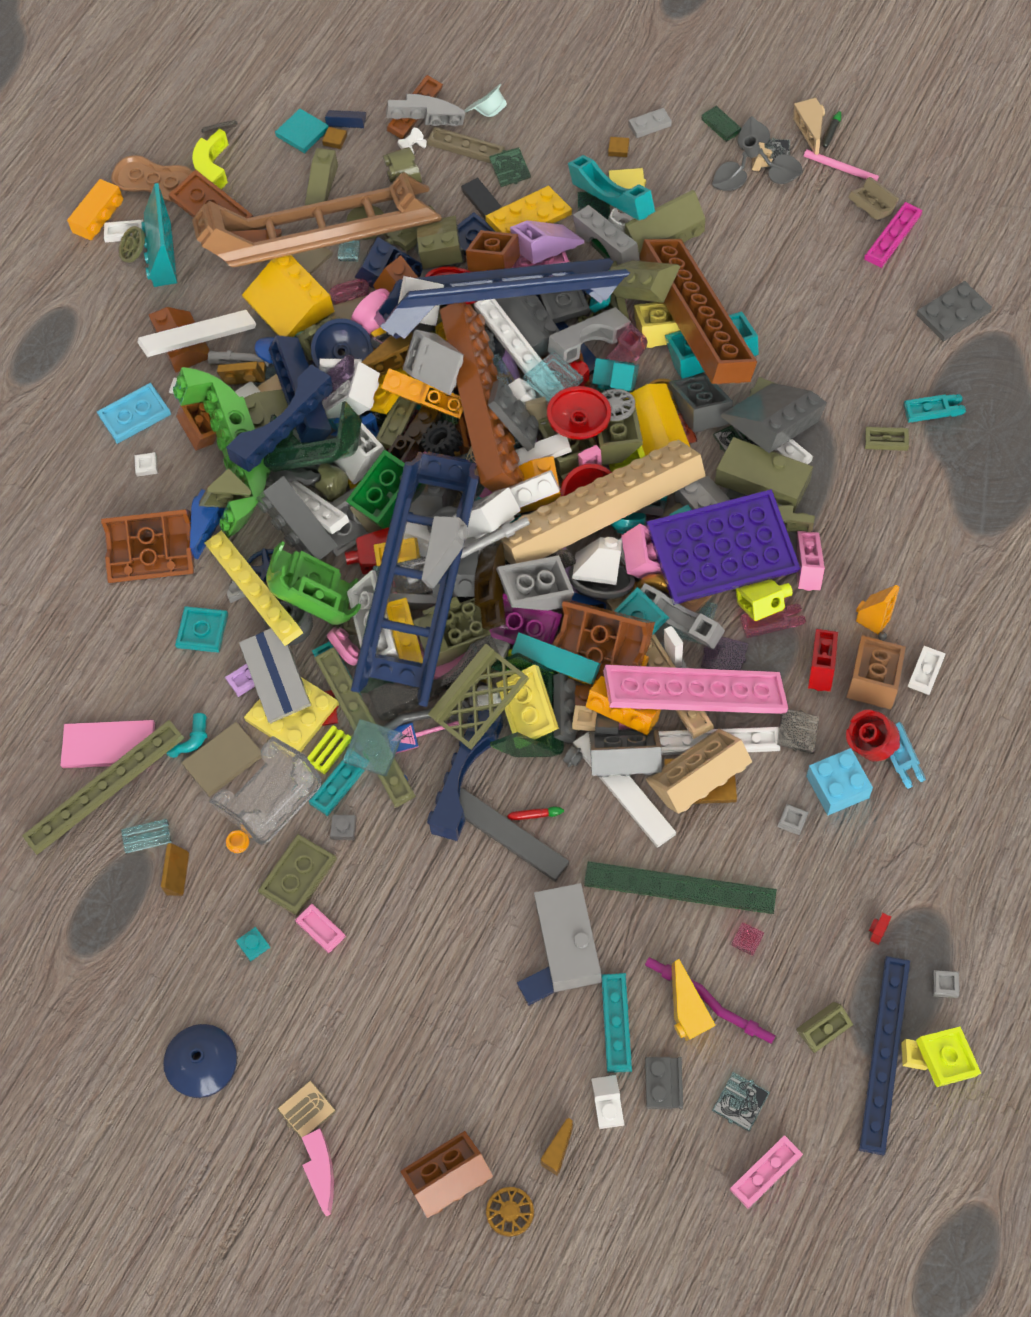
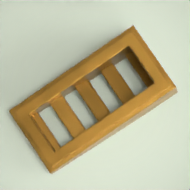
M570 1118L565 1120L541 1158V1166L556 1176L560 1173L573 1130V1120Z

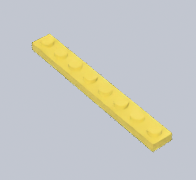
M222 530L204 542L284 646L303 634L297 623Z

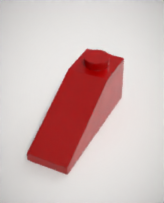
M816 629L808 683L809 689L831 692L838 632Z

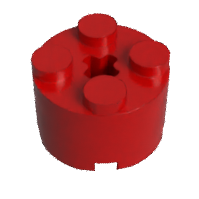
M863 710L854 715L850 720L851 723L846 730L847 743L852 750L872 762L882 761L889 758L899 749V730L896 724L884 714L874 710Z

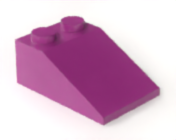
M503 593L506 624L490 629V637L514 645L518 633H522L552 645L562 614L551 610L511 607L507 595Z

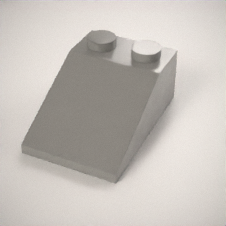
M559 555L500 566L496 569L511 607L547 611L562 608L563 601H571L574 594Z

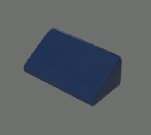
M329 110L325 115V121L329 127L364 128L366 112Z

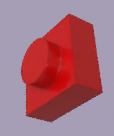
M882 913L879 920L874 918L869 929L873 933L870 939L871 942L879 945L889 925L891 916Z

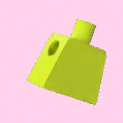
M773 579L736 588L737 604L754 621L782 611L785 608L784 598L793 594L789 583L778 585Z

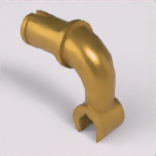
M663 574L644 576L639 582H634V587L629 592L630 595L637 587L641 589L644 583L657 590H663L670 594Z

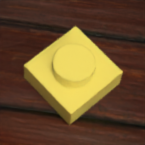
M905 1039L901 1042L903 1066L927 1070L928 1067L917 1042L910 1039Z

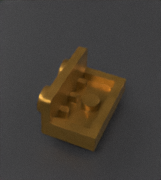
M264 362L218 365L217 373L227 385L265 381L266 364Z

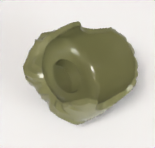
M322 463L318 468L321 480L315 482V487L326 495L328 501L333 502L346 492L348 477L344 470L328 463Z

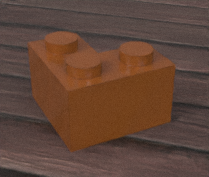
M204 402L180 405L176 417L195 451L214 444L217 435L211 429V418L204 409Z

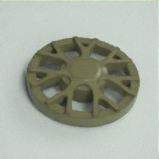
M132 226L122 236L119 245V256L122 261L131 263L139 258L145 243V234L141 228Z

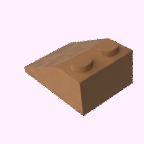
M862 635L849 683L847 698L892 709L899 687L906 647Z

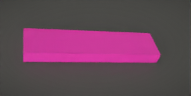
M905 202L865 254L864 260L882 268L920 218L923 210Z

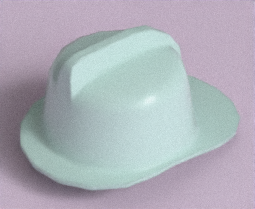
M501 84L496 86L486 96L468 106L465 112L476 109L487 117L498 114L507 104L499 90Z

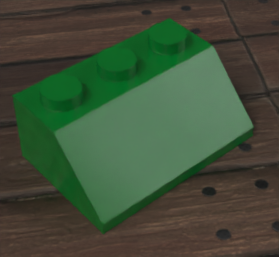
M384 449L346 502L380 528H389L405 463Z

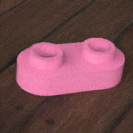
M333 627L327 633L328 640L345 662L355 666L360 649L352 644L348 638L349 634L343 628Z

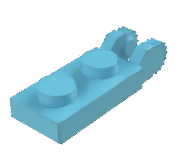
M898 722L896 726L900 734V747L890 758L896 772L900 774L903 783L909 789L913 785L906 770L913 768L915 776L920 782L925 781L926 778L919 766L920 762L902 723Z

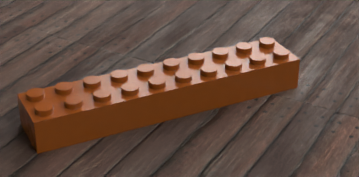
M644 239L639 257L640 261L678 264L680 266L664 300V304L712 384L751 382L757 360L681 239Z
M465 302L449 304L440 309L441 319L447 342L464 354L463 364L457 375L458 391L480 484L493 493L494 491L523 482L524 475L519 469L518 462H520V459L514 449V437L488 406L493 383L497 381L496 375H498V371L493 364L492 358H494V355L489 348L488 342L490 339L484 328L485 320L480 313L477 314L470 304Z

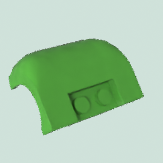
M283 541L274 548L266 575L268 588L273 595L334 625L343 624L358 613L361 604L358 603L349 610L347 591L359 579L355 578L351 583L340 579L341 573H339V569L303 551L300 553L295 551L293 554L282 550L285 544Z

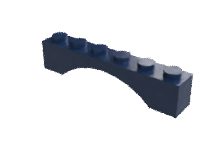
M311 364L297 378L295 395L281 415L260 428L240 433L226 447L230 461L248 472L258 466L262 459L272 452L282 439L288 437L290 432L297 425L301 424L304 418L311 411L315 410L325 397L331 394L333 390L331 376Z
M489 710L478 711L479 722L486 721L489 717ZM474 714L468 717L467 724L474 723ZM502 714L498 716L472 750L459 740L460 748L458 753L455 752L453 754L450 772L447 771L444 776L443 790L437 793L436 807L428 815L427 824L430 826L431 834L458 841L465 824L464 811L460 803V788L463 778L476 758L490 747L496 745L504 726ZM474 727L467 728L464 734V739L468 742L475 735Z

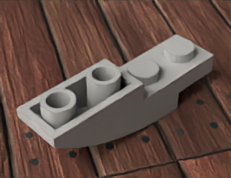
M406 94L405 100H388L386 108V118H424L425 125L432 126L463 125L465 110L454 104L418 94Z

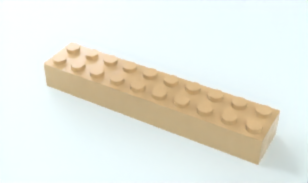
M680 440L672 441L667 446L654 450L641 459L633 460L631 464L623 468L615 469L612 473L597 478L594 482L584 487H579L574 492L561 496L556 501L541 506L528 515L521 516L518 520L527 517L530 525L516 531L515 535L509 538L504 537L496 541V544L503 543L504 557L510 564L545 558L705 477L701 454Z

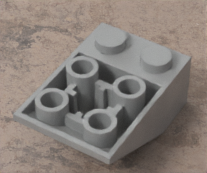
M415 329L403 370L410 376L451 395L457 383V375L462 367L464 354L439 335Z

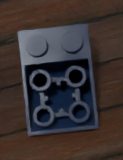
M377 237L370 246L355 278L374 288L373 285L384 268L400 255L417 277L421 276L423 267L419 261Z

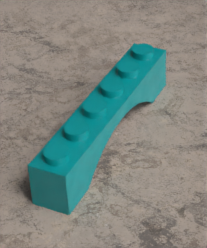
M585 155L568 163L573 185L639 221L655 212L651 190L640 184L631 189L617 185L605 175L593 159Z

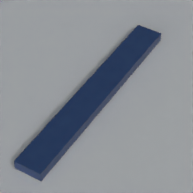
M886 956L884 960L859 1151L882 1156L886 1152L910 960Z

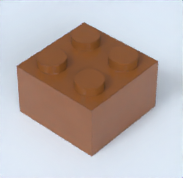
M480 230L466 249L468 271L477 272L512 268L520 257L518 234Z

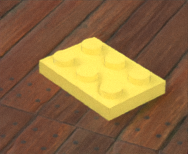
M537 665L521 671L529 677V680L505 708L517 746H522L559 729L539 666ZM517 674L508 677V686L515 685L521 677ZM503 680L496 683L498 688L503 687ZM499 692L501 700H503L504 692Z

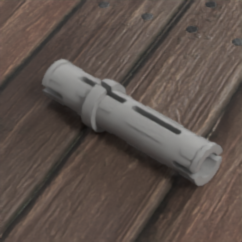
M209 350L208 353L209 364H235L257 361L264 362L268 368L271 366V363L262 360L257 354L235 353L232 350H227V352Z

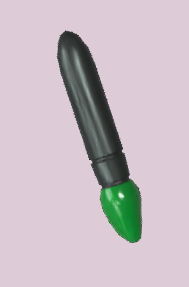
M838 111L832 118V122L823 139L824 148L829 146L841 121V111Z

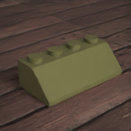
M694 190L655 208V212L643 220L633 219L625 223V234L637 242L639 257L644 239H681L685 243V241L698 237L705 232V216Z

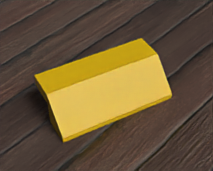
M666 383L646 384L630 393L635 399V407L643 440L642 448L645 456L654 450L667 446L672 441L680 440L690 447Z

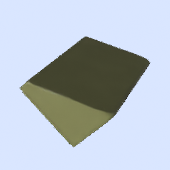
M832 1002L796 1030L815 1053L850 1028L853 1023L843 1006L837 1002Z

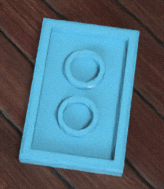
M149 383L97 411V414L118 444L170 416L171 412L153 385Z

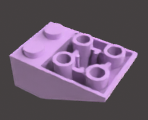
M527 220L510 227L512 234H518L520 254L533 264L541 263L547 258L557 256L566 250L574 249L584 243L582 238L560 224Z

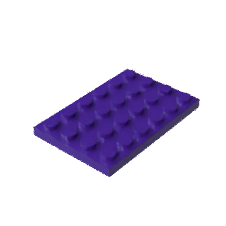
M772 489L647 521L646 524L673 605L796 573L801 569Z

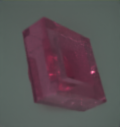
M742 922L731 946L754 956L764 936V932Z

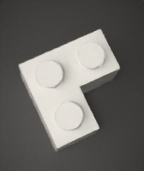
M509 487L494 491L481 502L473 504L467 538L475 537V539H478L486 533L490 535L500 530L501 525L510 523L515 519L514 515L521 510Z

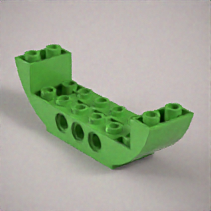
M182 367L179 376H177L176 384L173 387L175 398L179 400L181 406L204 402V409L211 418V429L217 435L218 448L222 450L224 455L225 468H229L251 490V495L248 498L229 501L220 519L221 530L225 531L227 538H230L242 529L253 514L258 503L256 498L264 491L270 469L265 457L250 472L229 459L226 447L240 433L255 429L244 397H239L231 387L209 373Z

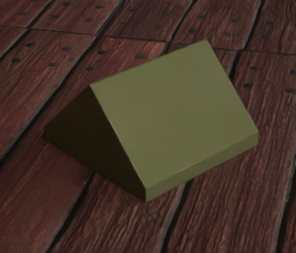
M228 468L207 487L199 501V506L226 508L229 501L248 498L251 495V490Z

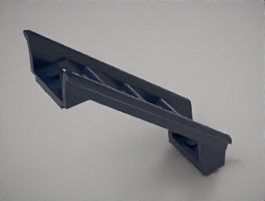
M610 258L418 277L416 279L443 284L444 288L409 291L398 303L403 279H399L386 300L377 310V315L374 319L383 330L394 338L402 337L405 339L435 305L583 290L601 304L603 300L606 301L615 288L630 272L626 269L608 271L613 261Z
M418 452L413 461L405 462L351 691L359 693L368 684L371 677L419 687L417 695L418 705L428 706L463 548L438 582L440 587L431 627L426 626L424 628L390 621L388 618H385L395 575L422 580L423 571L401 567V565L397 564L407 522L429 527L433 525L434 518L415 515L413 512H410L418 484L423 483L463 491L456 517H459L468 528L479 476L475 475L476 463H472L467 459L432 452ZM382 628L428 637L423 663L376 654Z

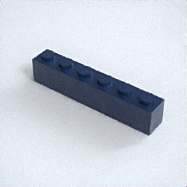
M276 335L268 350L289 406L296 392L297 378L309 367V364L306 361L298 338ZM322 402L304 418L301 424L296 426L301 442L324 444L332 429Z

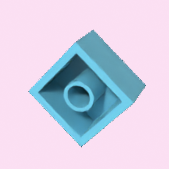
M851 748L811 764L808 767L806 777L827 816L870 798L873 787Z

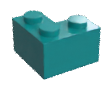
M596 358L592 383L597 384L599 389L609 390L610 387L630 393V391L636 388L639 364Z

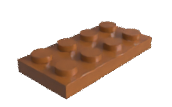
M196 169L169 194V198L193 218L202 206L209 201L245 218L253 217L249 211Z

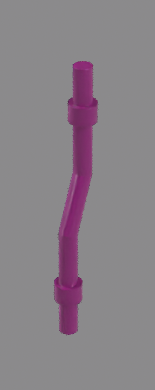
M650 957L647 959L645 966L662 974L661 977L668 981L672 979L671 965H664ZM691 979L699 996L717 1016L744 1029V1033L752 1037L755 1035L770 1044L773 1043L776 1035L759 1027V1023L751 1019L748 1021L723 1008L702 984Z

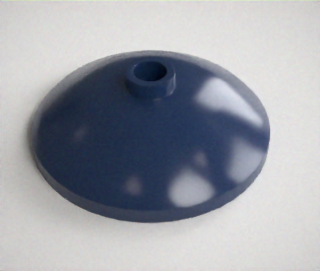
M334 319L326 322L316 331L311 343V356L315 366L319 369L320 359H362L363 361L373 352V347L371 346L370 335L360 324L349 319ZM342 349L345 351V355L340 356L337 351Z
M209 1024L190 1026L179 1032L169 1043L164 1055V1072L168 1082L179 1093L192 1098L211 1096L222 1090L232 1079L237 1066L236 1047L229 1035L216 1026ZM196 1053H201V1057L198 1060L193 1059Z

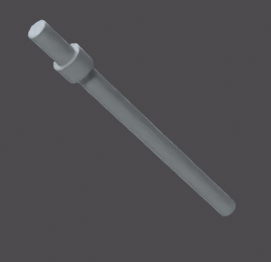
M524 517L512 524L507 523L501 526L502 529L464 547L461 559L504 537L509 538L515 535L516 531L530 525L527 517ZM407 577L410 584L419 580Z

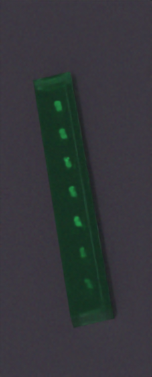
M590 861L587 863L584 886L768 914H774L777 889Z

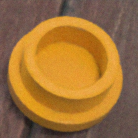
M232 831L226 838V846L233 853H242L249 846V837L243 831Z

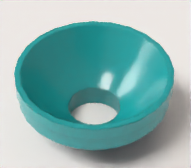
M634 512L610 525L617 533L624 534L639 524L645 525L646 515Z

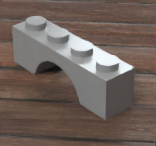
M588 205L573 214L576 233L587 242L594 238L599 240L607 250L611 260L616 261L617 265L631 260L640 261L637 242Z
M614 307L550 335L548 352L564 366L579 359L581 344L586 341L602 340L613 344L627 338L631 321Z
M644 583L641 590L669 617L665 622L667 625L714 650L725 632L718 622L701 613H695L680 604L673 605L672 599Z

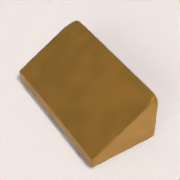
M168 843L166 848L161 888L166 895L182 896L185 888L189 852L172 843Z

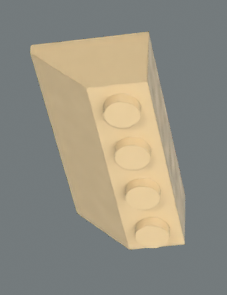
M717 729L662 767L661 773L651 775L646 780L665 805L679 814L688 810L697 800L705 798L717 786L725 784L730 777L745 770L746 766L752 763V760L741 739L721 729Z

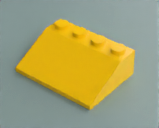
M292 255L271 260L242 294L246 302L280 336L294 337L296 334L335 312L330 294Z

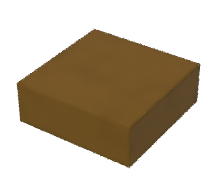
M328 127L322 140L323 146L341 149L347 137V131Z
M610 137L608 156L628 157L629 138Z

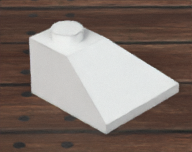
M600 537L576 552L572 579L616 585L622 540H617L614 537Z

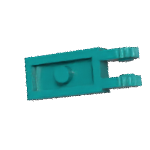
M945 394L905 400L903 404L908 423L949 416L955 417L966 412L964 405H957L963 401L961 394L947 396Z

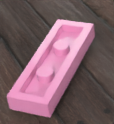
M784 1135L730 1188V1191L749 1209L803 1154Z

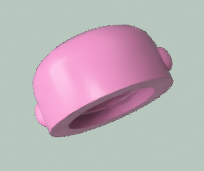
M378 289L367 295L356 307L351 317L352 321L360 324L368 332L370 338L373 337L371 332L380 327L374 317L377 315V310L390 294L386 289Z

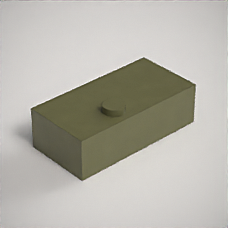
M733 437L716 469L715 484L747 496L772 489L776 503L794 506L793 513H795L810 483L813 466L773 451L768 453L759 446Z

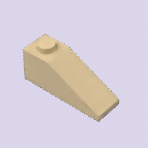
M816 98L794 103L793 119L814 154L817 155L820 149L825 109Z

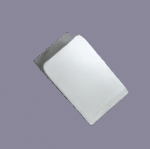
M616 1075L592 1078L599 1129L624 1126Z

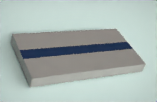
M271 628L239 642L270 724L311 706L289 644L284 646Z

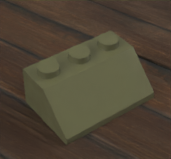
M635 260L613 266L611 270L626 269L630 274L620 282L612 293L618 298L664 303L680 266L678 264Z
M624 405V408L628 410L631 408L629 406ZM636 407L628 418L620 421H610L608 426L600 434L596 435L597 446L601 450L602 465L622 463L643 445ZM621 412L615 413V415H616V416L622 415V413H621Z

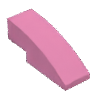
M318 1129L302 1137L311 1161L302 1166L325 1216L331 1214L334 1194L333 1165L324 1134L321 1129Z

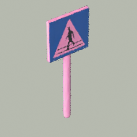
M458 720V721H455V722L448 723L447 725H448V726H456V725H459V720ZM413 722L401 725L388 733L392 754L417 748L419 746L416 737L445 728L438 726L415 733Z

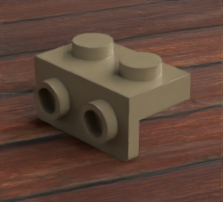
M872 177L866 179L863 187L851 191L848 197L857 207L864 209L869 213L870 217L877 220L890 216L899 200L897 196Z

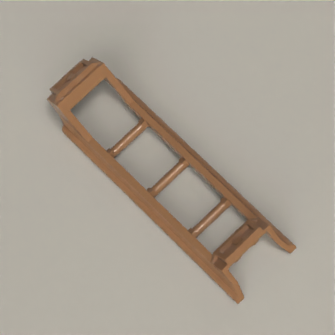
M403 172L388 188L251 218H245L209 201L202 206L192 221L196 239L201 242L202 247L226 261L229 266L235 268L439 222L442 218L441 215L415 197L416 194L428 192L430 190L429 186L423 185ZM394 200L399 211L375 215L372 204ZM364 206L368 218L326 227L323 215ZM316 218L318 229L277 237L274 226ZM266 228L269 239L253 243L229 231L260 230Z

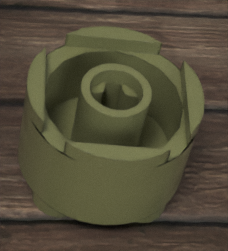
M410 147L383 155L384 163L389 168L386 171L387 176L392 184L403 172L422 183L419 168L415 164V157Z

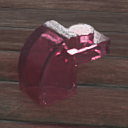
M631 324L617 338L619 344L605 359L629 363L636 362L647 347V338Z

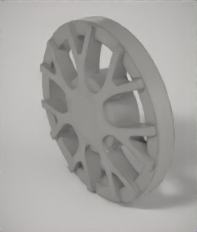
M611 389L602 393L605 397H611L607 399L611 406V415L613 414L610 421L626 419L634 412L635 399L629 392L621 389ZM624 405L629 406L631 408L628 410L624 408ZM619 412L622 413V415H618V416L615 415V413H619Z

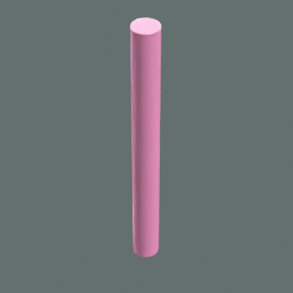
M808 149L804 153L806 158L865 180L869 177L876 181L879 179L878 175L821 154L815 155L813 151Z

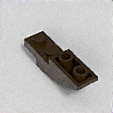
M422 406L404 436L398 434L388 452L404 463L413 461L418 452L423 453L425 451L421 445V439L424 438L422 436L423 433H427L426 429L428 427L432 428L431 424L435 423L437 425L442 417L441 413Z
M501 542L484 548L479 556L474 583L475 605L481 609L482 628L485 630L506 624L503 585L496 570L497 567L505 566L504 546Z

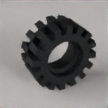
M446 420L444 422L438 421V425L435 423L431 424L432 428L428 427L426 429L427 433L422 435L424 437L421 439L423 449L426 452L454 457V452H459L460 450L458 446H462L461 441L463 439L459 431L451 422ZM446 438L442 443L438 444L440 440Z

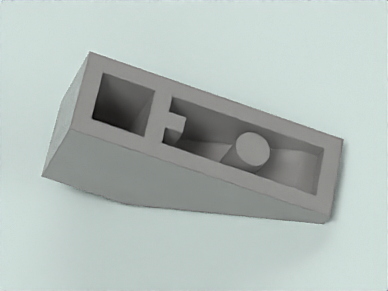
M434 516L422 575V581L429 588H435L463 548L464 540L468 536V528L459 517Z

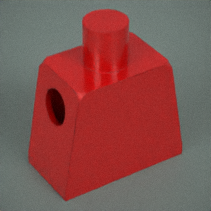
M389 528L357 537V550L345 552L347 565L360 563L362 574L366 575L371 570H375L376 574H378L380 566H377L374 545L386 543Z

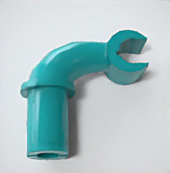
M193 714L190 738L174 746L166 753L167 756L175 758L180 753L193 752L204 743L205 739L208 738L206 733L207 716L205 714Z

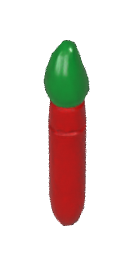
M552 806L548 809L515 811L509 813L507 818L510 820H525L548 816L555 817L564 813V809Z

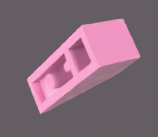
M797 531V560L801 568L797 572L798 589L807 591L821 590L825 567L820 535L818 532Z

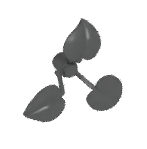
M751 116L743 125L738 136V145L744 150L741 166L732 161L723 163L715 173L712 186L722 191H732L743 186L748 177L747 173L743 171L747 156L755 158L758 154H761L766 163L771 167L768 172L769 178L777 184L791 182L802 174L803 169L799 161L790 155H778L774 159V163L770 162L759 145V142L764 143V146L768 143L770 132L765 125Z

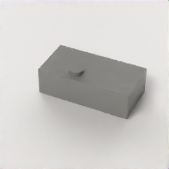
M581 883L534 892L554 992L602 983L601 970Z

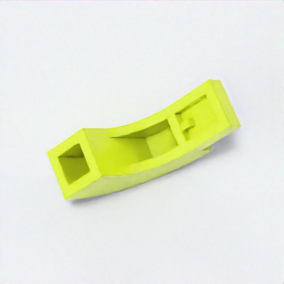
M218 129L208 140L200 138L194 147L192 160L194 168L222 189L228 183L225 170L213 162L229 144L225 131Z

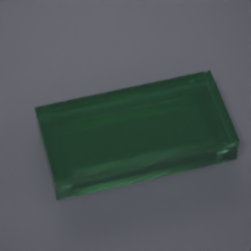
M718 106L702 114L701 120L726 142L741 131V127Z

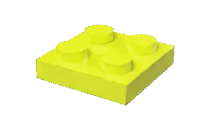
M961 1027L921 1036L916 1040L936 1087L973 1078L981 1074Z

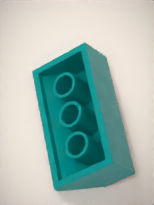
M741 311L729 315L754 356L759 355L758 335L744 313ZM681 331L665 335L674 368L681 379L705 372Z

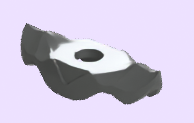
M265 456L270 469L269 475L275 481L284 476L289 483L298 480L305 486L312 485L315 488V482L321 480L320 473L317 474L311 470L307 471L304 468L279 462L272 457Z

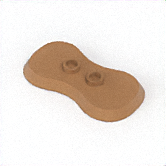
M132 155L123 158L117 163L112 172L111 181L114 185L119 186L121 190L127 192H152L154 183H159L163 199L173 202L169 198V194L193 171L182 165H158L143 156Z

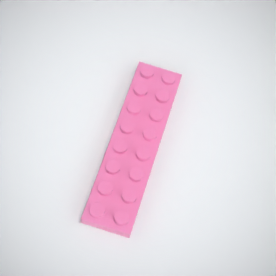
M605 665L603 670L609 707L776 714H786L788 710L780 672Z

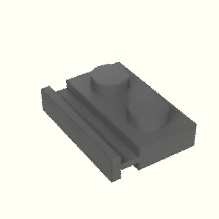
M645 1057L647 1109H683L682 1057Z

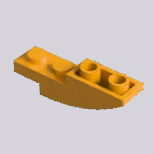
M388 369L381 389L421 406L460 419L463 407L459 395L454 393L448 395L422 381Z

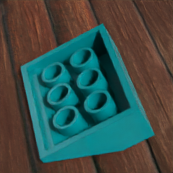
M154 183L144 211V221L141 222L144 234L146 233L144 247L147 249V252H144L146 264H149V267L146 268V275L148 280H152L153 286L158 287L176 284L177 274L171 220L159 183Z

